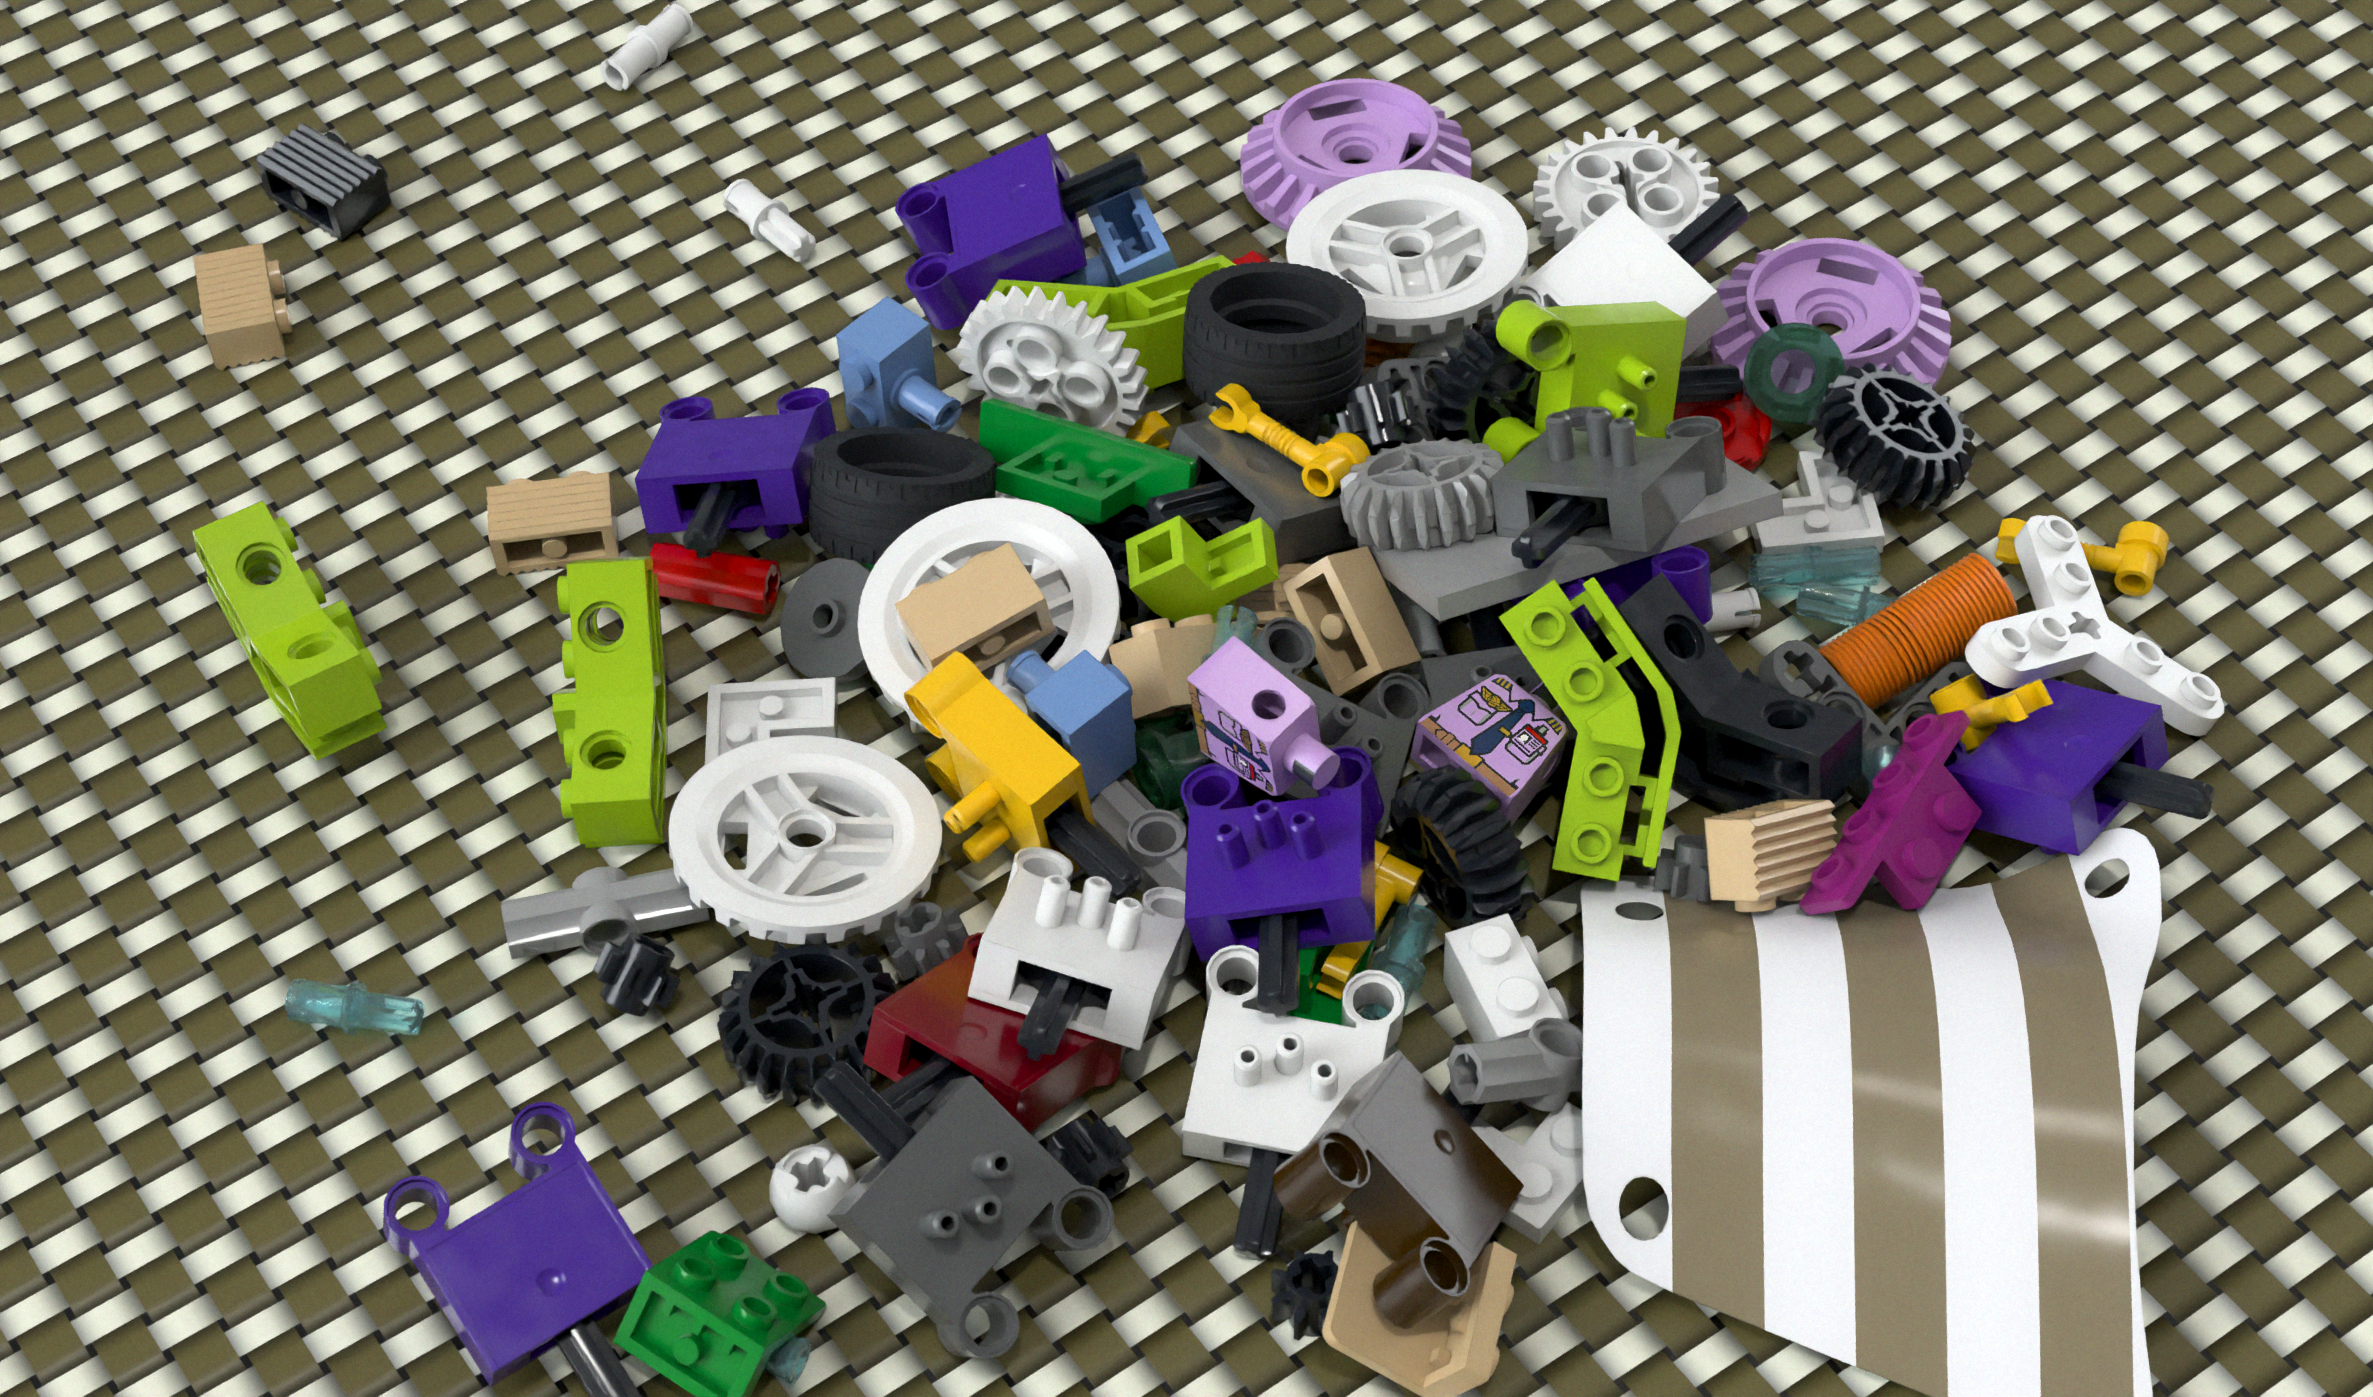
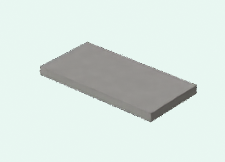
M1725 457L1727 485L1725 488L1717 493L1707 495L1649 552L1563 544L1537 569L1524 568L1522 560L1512 556L1511 546L1517 538L1498 537L1496 524L1493 525V529L1489 532L1476 533L1471 541L1460 540L1453 542L1449 548L1441 545L1430 547L1427 551L1423 548H1415L1406 552L1399 551V548L1383 551L1377 549L1376 545L1368 546L1384 578L1436 619L1443 621L1536 592L1553 579L1559 585L1784 515L1782 491ZM1357 538V540H1358V547H1359V548H1362V547H1366V546H1367V545H1364V544H1360V541H1359V539Z

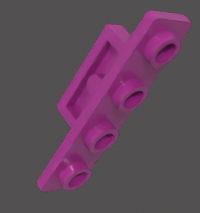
M1963 710L1940 715L1926 714L1916 719L1907 727L1903 734V744L1892 761L1875 776L1872 783L1874 788L1860 810L1845 822L1842 828L1843 836L1829 858L1819 864L1812 873V884L1799 903V906L1807 915L1851 908L1873 874L1903 910L1920 908L1925 905L1982 814V810L1943 765L1971 722Z

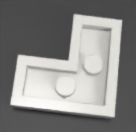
M1824 449L1799 451L1797 472L1804 497L1782 499L1784 515L1750 525L1760 564L1883 552L1885 533L1873 493L1865 489L1856 491V484L1848 477H1838V466L1822 458Z
M835 677L708 684L705 765L734 748L767 738L792 735H815L837 738L838 692Z
M1568 1101L1562 1109L1552 1111L1523 1145L1478 1117L1470 1126L1524 1185L1501 1221L1538 1245L1585 1190L1583 1183L1582 1110Z

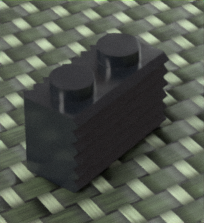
M300 123L297 130L292 129L289 136L283 135L281 142L275 141L273 148L267 147L265 154L259 153L256 159L265 193L270 200L274 199L278 205L281 203L285 209L289 208L293 214L297 212L301 218L305 217L308 223L312 221L316 228L320 226L324 232L328 231L332 237L335 235L339 241H342L392 203L386 183L388 175L379 160L370 154L361 157L349 150L344 142L333 132L322 134L307 124Z

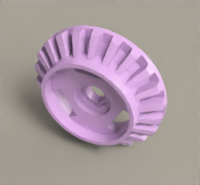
M1352 78L1333 80L1314 85L1295 94L1279 110H1272L1263 116V124L1252 127L1248 133L1247 143L1242 145L1240 153L1241 184L1248 201L1266 220L1289 232L1290 226L1298 213L1313 198L1325 190L1352 178L1376 172L1401 169L1440 171L1471 179L1472 175L1471 146L1469 140L1462 137V128L1456 121L1445 119V111L1437 106H1430L1427 101L1415 92L1394 83L1375 79ZM1417 145L1422 147L1417 154L1404 161L1407 152ZM1359 159L1368 162L1360 164L1345 163L1344 161Z
M1814 238L1789 243L1776 251L1767 249L1757 254L1755 264L1742 262L1732 271L1731 280H1722L1716 289L1730 321L1707 339V344L1714 365L1733 364L1739 368L1740 379L1743 381L1744 396L1750 398L1753 402H1755L1757 397L1766 406L1767 411L1773 415L1813 425L1811 422L1816 415V408L1821 402L1820 397L1828 385L1834 383L1837 377L1844 374L1850 366L1862 368L1869 362L1882 369L1889 364L1899 374L1905 375L1911 371L1919 382L1925 385L1932 383L1933 390L1941 379L1948 362L1952 338L1950 335L1951 320L1948 311L1941 310L1942 298L1937 290L1923 287L1924 276L1915 269H1906L1898 262L1897 258L1873 246L1853 240ZM1766 310L1776 318L1782 337L1776 334L1764 322L1758 311ZM1830 323L1841 327L1844 332L1839 335L1830 336L1819 333L1814 327L1819 324Z

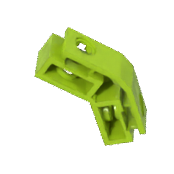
M1219 255L1119 287L999 279L985 301L988 302L992 293L996 290L1007 297L1012 286H1017L1028 298L1034 286H1039L1047 300L1053 301L1058 291H1061L1065 295L1067 306L1075 308L1081 301L1087 302L1088 309L1086 315L1092 319L1100 315H1107L1109 318L1104 328L1109 333L1124 331L1127 334L1121 347L1139 350L1140 355L1134 365L1147 369L1148 373L1142 383L1149 387L1147 395L1155 393L1154 388L1185 378L1182 357L1183 328L1190 289L1200 278H1204L1205 275L1236 264L1225 256Z
M262 500L194 530L193 536L196 553L208 575L206 577L207 583L270 700L315 760L318 761L387 729L383 716L378 712V710L382 709V705L374 688V685L383 682L379 668L368 648L364 646L352 613L342 599L321 609L320 605L327 602L324 591L313 570L309 568L301 572L292 553L298 550V545L285 518L281 516L273 520ZM261 581H273L267 585H256V583Z
M652 556L576 560L566 564L567 576H559L557 581L559 610L561 615L570 614L572 640L563 641V670L566 679L575 678L576 687L572 689H559L552 694V713L560 744L564 745L565 763L567 767H572L571 779H562L560 784L562 815L564 819L574 818L580 844H585L586 848L663 844L668 723L658 573H653ZM602 607L611 608L621 616L624 629L620 639L608 638L599 630L597 614Z
M1594 577L1582 584L1586 590L1571 601L1568 600L1555 579H1553L1499 616L1501 622L1577 731L1552 869L1618 882L1623 855L1640 857L1642 866L1656 868L1681 736L1672 689ZM1583 604L1617 652L1616 655L1605 662L1602 661L1570 614ZM1630 657L1635 660L1657 695L1665 733L1657 777L1639 774L1645 740L1635 695L1616 669L1617 666ZM1630 785L1646 787L1635 843L1620 840Z

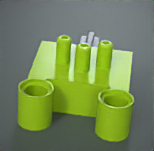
M1523 299L1513 302L1501 313L1496 325V337L1504 349L1537 371H1541L1534 429L1518 418H1502L1489 427L1484 434L1482 443L1489 445L1490 449L1500 452L1505 466L1546 430L1545 419L1549 414L1581 406L1607 408L1611 412L1612 420L1620 417L1630 418L1635 423L1636 436L1665 438L1664 429L1669 423L1673 422L1676 403L1732 400L1735 398L1736 393L1742 391L1743 381L1740 379L1739 368L1733 364L1681 367L1687 320L1656 301L1542 307L1534 301Z

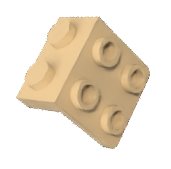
M1356 1220L1349 1226L1323 1326V1337L1331 1347L1421 1397H1456L1476 1386L1484 1384L1489 1380L1497 1367L1500 1352L1496 1345L1503 1315L1508 1310L1514 1295L1511 1280L1517 1254L1495 1241L1484 1246L1469 1269L1471 1283L1468 1291L1417 1327L1404 1329L1394 1325L1384 1316L1373 1295V1281L1376 1274L1392 1264L1394 1260Z

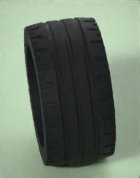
M1250 262L1247 264L1231 265L1218 271L1215 270L1211 274L1205 275L1204 278H1200L1190 289L1184 314L1182 353L1187 386L1195 393V396L1200 397L1203 402H1207L1210 406L1218 409L1224 405L1233 411L1232 407L1226 401L1217 397L1215 393L1230 383L1238 384L1248 391L1254 402L1259 404L1261 412L1275 421L1308 419L1335 411L1339 407H1343L1345 403H1349L1348 393L1359 387L1362 378L1367 334L1365 301L1361 293L1351 283H1347L1345 279H1341L1339 276L1333 275L1328 271L1312 268L1311 266L1287 262Z
M898 426L863 427L844 430L843 432H837L824 437L814 447L810 467L808 496L810 536L819 547L828 550L832 554L860 563L875 565L886 549L901 534L929 515L960 503L995 498L996 473L994 457L990 454L989 450H986L985 447L980 446L978 443H974L972 440L946 432L923 428Z

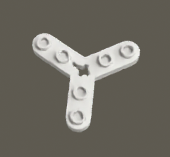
M2036 515L2030 517L2014 539V545L2036 610L1989 622L1981 626L1965 648L1966 659L1971 668L1982 679L2002 688H2016L2038 679L2045 680L2082 669L2125 697L2161 705L2163 720L2174 728L2189 735H2206L2224 713V703L2220 697L2221 693L2218 686L2209 677L2198 672H2191L2164 655L2162 650L2150 640L2135 637L2110 621L2075 528L2065 519L2055 515Z

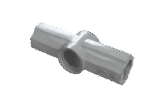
M1122 774L1090 799L1096 829L1141 869L1143 879L1137 886V889L1145 893L1147 890L1155 887H1170L1186 892L1188 840L1186 839L1185 824L1173 812L1157 809Z
M610 866L596 867L579 875L573 882L572 888L503 901L501 905L503 923L512 960L577 946H583L590 953L600 955L607 941L621 947L630 933L642 934L710 920L708 908L700 909L690 900L689 887L679 885L674 875V868L629 876L620 868Z
M1545 1017L1534 1023L1528 1037L1455 1045L1447 1061L1451 1080L1449 1089L1461 1105L1519 1099L1531 1108L1541 1111L1562 1109L1571 1092L1582 1091L1583 1030L1568 1021Z

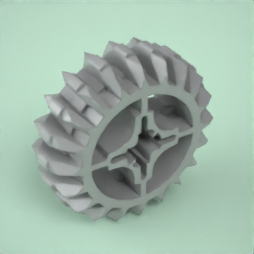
M1445 437L1439 441H1426L1422 439L1420 442L1412 444L1401 442L1399 447L1392 449L1381 448L1377 451V455L1366 456L1365 463L1353 464L1350 467V473L1340 480L1342 491L1339 494L1341 510L1350 536L1358 538L1360 544L1367 546L1376 545L1377 549L1383 551L1399 548V551L1406 552L1415 548H1423L1427 551L1430 547L1441 545L1449 548L1453 542L1460 540L1471 541L1476 533L1489 532L1493 529V525L1496 524L1490 478L1504 467L1500 452L1490 449L1489 445L1483 443L1473 444L1468 439L1455 442Z

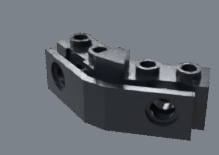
M1662 571L1614 606L1673 691L1681 736L1672 780L1685 790L1738 810L1783 799L1830 800L1834 804L1845 794V788L1862 773L1863 718L1760 684L1759 677L1754 676L1749 668L1739 672ZM1596 621L1583 631L1603 662L1617 654ZM1630 657L1617 666L1616 669L1635 695L1645 740L1643 752L1658 769L1665 733L1657 695L1635 660ZM1782 754L1791 758H1780L1775 755Z

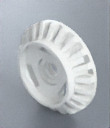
M1420 169L1390 170L1352 178L1325 190L1313 198L1298 213L1290 226L1286 242L1287 263L1306 265L1321 269L1322 271H1328L1333 275L1339 276L1341 279H1345L1347 283H1351L1361 293L1365 301L1367 318L1366 337L1385 342L1417 343L1432 341L1455 334L1477 322V319L1483 313H1494L1501 308L1503 297L1514 296L1520 288V277L1526 275L1528 268V233L1526 225L1516 208L1495 190L1479 182L1440 171ZM1404 251L1420 253V255L1413 257H1400L1394 254ZM1466 266L1477 268L1469 277L1455 285Z
M989 498L947 507L929 515L901 534L886 549L871 571L863 589L858 610V634L862 653L873 680L880 686L885 698L894 707L899 705L907 712L911 720L922 725L908 707L904 699V692L929 672L905 635L895 603L906 598L919 585L935 582L963 567L973 556L981 552L992 551L1007 542L1010 543L1046 598L1055 631L981 671L984 677L1028 716L1025 696L1016 688L1011 687L1007 683L1008 679L1006 678L1009 666L1020 654L1025 651L1034 650L1041 655L1056 635L1060 634L1066 639L1058 652L1047 662L1055 671L1059 670L1085 649L1104 666L1109 664L1111 658L1108 646L1113 645L1114 640L1119 639L1121 630L1120 607H1122L1120 591L1112 564L1105 550L1084 526L1070 516L1037 502L1011 498Z
M792 735L767 738L742 745L716 757L698 770L683 786L674 802L669 820V857L673 859L674 875L679 885L689 887L690 900L700 909L714 908L716 921L729 928L738 924L743 929L749 931V936L763 940H777L778 942L788 944H805L806 938L811 944H821L825 939L827 943L844 941L845 938L860 932L867 935L879 930L883 917L896 919L910 906L912 898L924 897L930 888L932 874L938 872L941 858V817L935 800L923 782L906 766L879 750L857 742L827 736ZM809 833L820 837L823 841L816 846L800 847L791 843L789 839L797 834ZM739 834H748L747 865L745 870H734L724 858L725 849Z

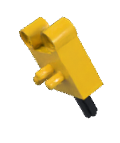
M958 651L953 652L904 692V699L919 722L935 737L944 738L947 741L925 759V766L933 780L948 797L956 802L952 808L944 813L946 825L956 834H962L977 821L983 825L981 829L962 844V850L971 862L980 864L1002 844L1014 855L1023 848L1043 847L1052 849L1067 857L1073 865V873L1081 868L1089 877L1099 876L1108 880L1112 886L1110 896L1113 899L1119 900L1123 897H1130L1136 892L1137 886L1143 879V873L1136 864L1096 829L1081 764L987 680L969 658Z

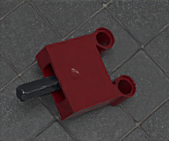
M984 932L968 936L963 942L960 952L874 1006L863 1063L896 1082L879 1095L908 1124L922 1113L952 1079L973 1076L1028 1132H1031L1093 1086H1106L1115 1082L1120 1074L1126 1046L1067 1028L1054 1055L1043 1054L1040 1061L1028 1059L1026 1057L1028 1049L1017 1044V1035L1027 1015L967 996L981 937Z

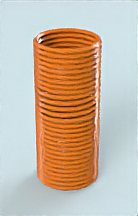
M1969 553L1967 557H1963V560H1958L1957 563L1948 566L1947 570L1937 573V576H1932L1931 580H1927L1921 586H1916V589H1911L1910 593H1906L1905 596L1896 599L1894 603H1890L1888 607L1877 611L1876 614H1871L1870 618H1865L1864 622H1859L1857 626L1848 629L1847 633L1843 632L1842 636H1837L1836 639H1832L1831 643L1827 642L1826 646H1821V649L1816 650L1873 711L1878 709L1879 706H1883L1885 702L1888 703L1890 699H1894L1895 696H1899L1900 692L1904 693L1907 691L1909 686L1914 687L1915 682L1920 683L1922 678L1926 679L1928 674L1933 675L1937 669L1952 663L1953 659L1957 660L1958 656H1962L1965 653L1966 645L1984 624L2018 615L2017 604L2010 588L1998 570L1983 556Z

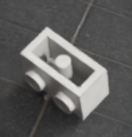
M1508 913L1445 933L1443 981L1474 1043L1528 1037L1534 1023L1545 1017L1568 1021L1567 1009L1560 992L1555 987L1548 989L1540 975V959L1532 939L1527 935L1520 937Z

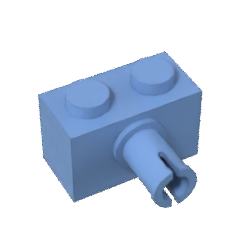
M1139 186L1086 208L1102 244L1098 248L1100 254L1087 259V266L1056 278L1055 281L1060 284L1112 287L1115 285V287H1119L1178 268Z
M886 296L836 334L840 360L839 371L842 376L846 402L845 413L855 428L877 426L914 428L923 421L932 430L948 432L955 426L962 412V408L959 407L961 402L937 389L929 322Z
M1086 649L1057 671L1041 659V656L1034 650L1025 651L1012 662L1006 673L1007 683L1025 696L1028 717L1081 764L1089 800L1137 763L1134 735L1136 733V725L1133 721L1131 705L1133 691L1129 681L1117 667L1112 664L1104 666Z

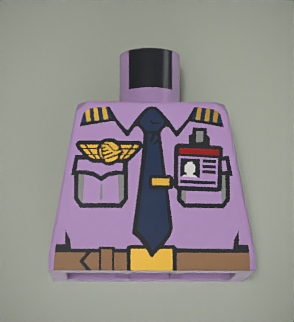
M1233 635L1187 678L1200 749L1205 755L1272 796L1282 795L1299 778L1316 790L1325 787L1333 779L1340 765V757L1321 743L1316 705L1307 694L1240 639Z
M1495 674L1419 719L1410 758L1426 771L1451 764L1458 770L1465 769L1471 774L1474 781L1479 780L1485 785L1490 798H1495L1499 801V809L1506 819L1512 820V826L1557 769L1563 756L1569 730L1566 724L1560 720L1565 713L1543 681L1531 692L1527 693L1506 675Z

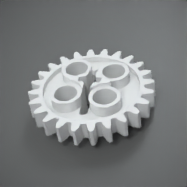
M1607 127L1605 138L1598 140L1587 131L1583 134L1582 146L1566 140L1564 141L1563 154L1551 151L1548 154V165H1540L1538 167V179L1534 181L1533 188L1534 221L1541 222L1542 237L1554 236V249L1559 251L1621 200L1659 237L1668 243L1720 199V194L1717 193L1718 178L1710 177L1711 164L1709 162L1696 163L1697 150L1695 148L1681 153L1678 152L1679 139L1676 137L1662 144L1658 142V131L1653 130L1643 139L1638 138L1635 127H1629L1625 137H1617L1615 131L1611 127ZM1619 169L1624 176L1625 188L1619 184Z
M1012 286L1007 297L996 290L992 293L988 302L982 299L979 301L959 334L962 339L956 351L964 355L959 364V369L973 374L967 383L968 388L984 390L986 392L981 403L989 398H995L1125 437L1130 427L1136 423L1145 406L1143 401L1149 392V387L1142 383L1148 373L1147 369L1134 365L1140 355L1139 350L1121 347L1127 334L1124 331L1109 333L1104 328L1109 318L1105 314L1094 319L1086 315L1088 308L1085 301L1078 303L1075 308L1067 306L1065 295L1061 291H1058L1052 301L1046 299L1039 286H1034L1028 298L1017 286Z

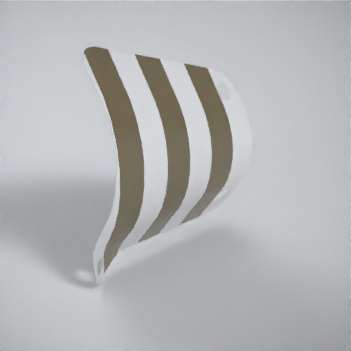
M2120 827L2103 831L2080 856L2066 853L2005 879L1988 884L1953 889L1935 888L1923 907L1903 910L1884 886L1866 885L1851 908L1814 915H1807L1799 906L1801 900H1776V908L1771 910L1738 912L1735 911L1734 901L1711 899L1708 902L1674 898L1671 897L1669 889L1654 888V876L1620 875L1618 882L1595 878L1582 885L1580 896L1584 943L1583 1183L1590 1218L1601 1239L1618 1262L1631 1273L1672 1293L1930 1397H2153L2143 1320L2134 1190V1074L2138 1015L2148 972L2156 952L2162 922L2160 866L2155 849L2146 836L2133 829ZM2119 858L2125 861L2130 875L2128 883L2120 892L2106 898H2094L2087 893L2085 881L2087 876L2097 866L2111 859ZM1641 902L1655 905L1661 908L1664 913L1658 919L1640 921L1624 918L1617 914L1615 910L1621 904ZM1643 1176L1654 1179L1662 1186L1669 1205L1668 1220L1663 1231L1654 1239L1646 1241L1635 1239L1626 1231L1621 1222L1619 1212L1620 1196L1625 1186L1633 1179Z

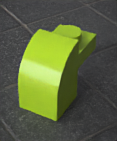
M1178 515L1126 540L1130 589L1153 612L1173 622L1203 614H1212L1214 624L1237 618L1236 598L1279 579L1274 531L1261 517L1205 542Z

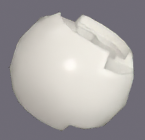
M810 1144L792 1149L775 1165L769 1184L770 1203L779 1218L793 1230L816 1234L834 1229L837 1226L827 1215L857 1183V1175L848 1160L832 1147Z

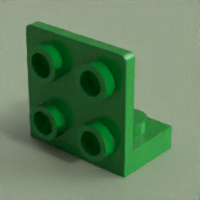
M711 1230L645 1271L613 1342L696 1397H751L772 1351L819 1319L826 1307V1303L809 1292L807 1284L797 1276L777 1271L752 1255L749 1247L740 1239Z

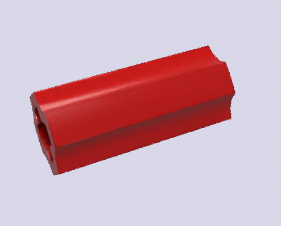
M667 542L654 543L649 556H652L653 573H658L659 596L764 615L772 613L776 605L781 579L779 562L713 551L711 557L698 558L695 550L685 549L684 545Z

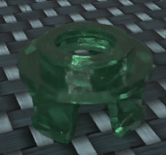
M1785 323L1769 329L1752 345L1745 361L1744 381L1751 400L1763 413L1775 420L1801 424L1813 420L1816 415V408L1821 402L1820 397L1830 383H1834L1839 375H1843L1846 372V368L1838 345L1826 332L1806 323ZM1798 349L1812 357L1816 367V375L1813 383L1806 390L1800 393L1789 394L1775 386L1771 378V367L1779 354L1787 350Z
M1179 711L1173 713L1168 721L1157 725L1148 722L1136 728L1134 735L1137 763L1132 766V770L1141 793L1157 809L1173 812L1185 824L1189 822V816L1180 792L1182 782L1190 772L1200 766H1204L1213 759L1201 752L1197 728L1181 733L1187 722L1188 714L1186 711Z

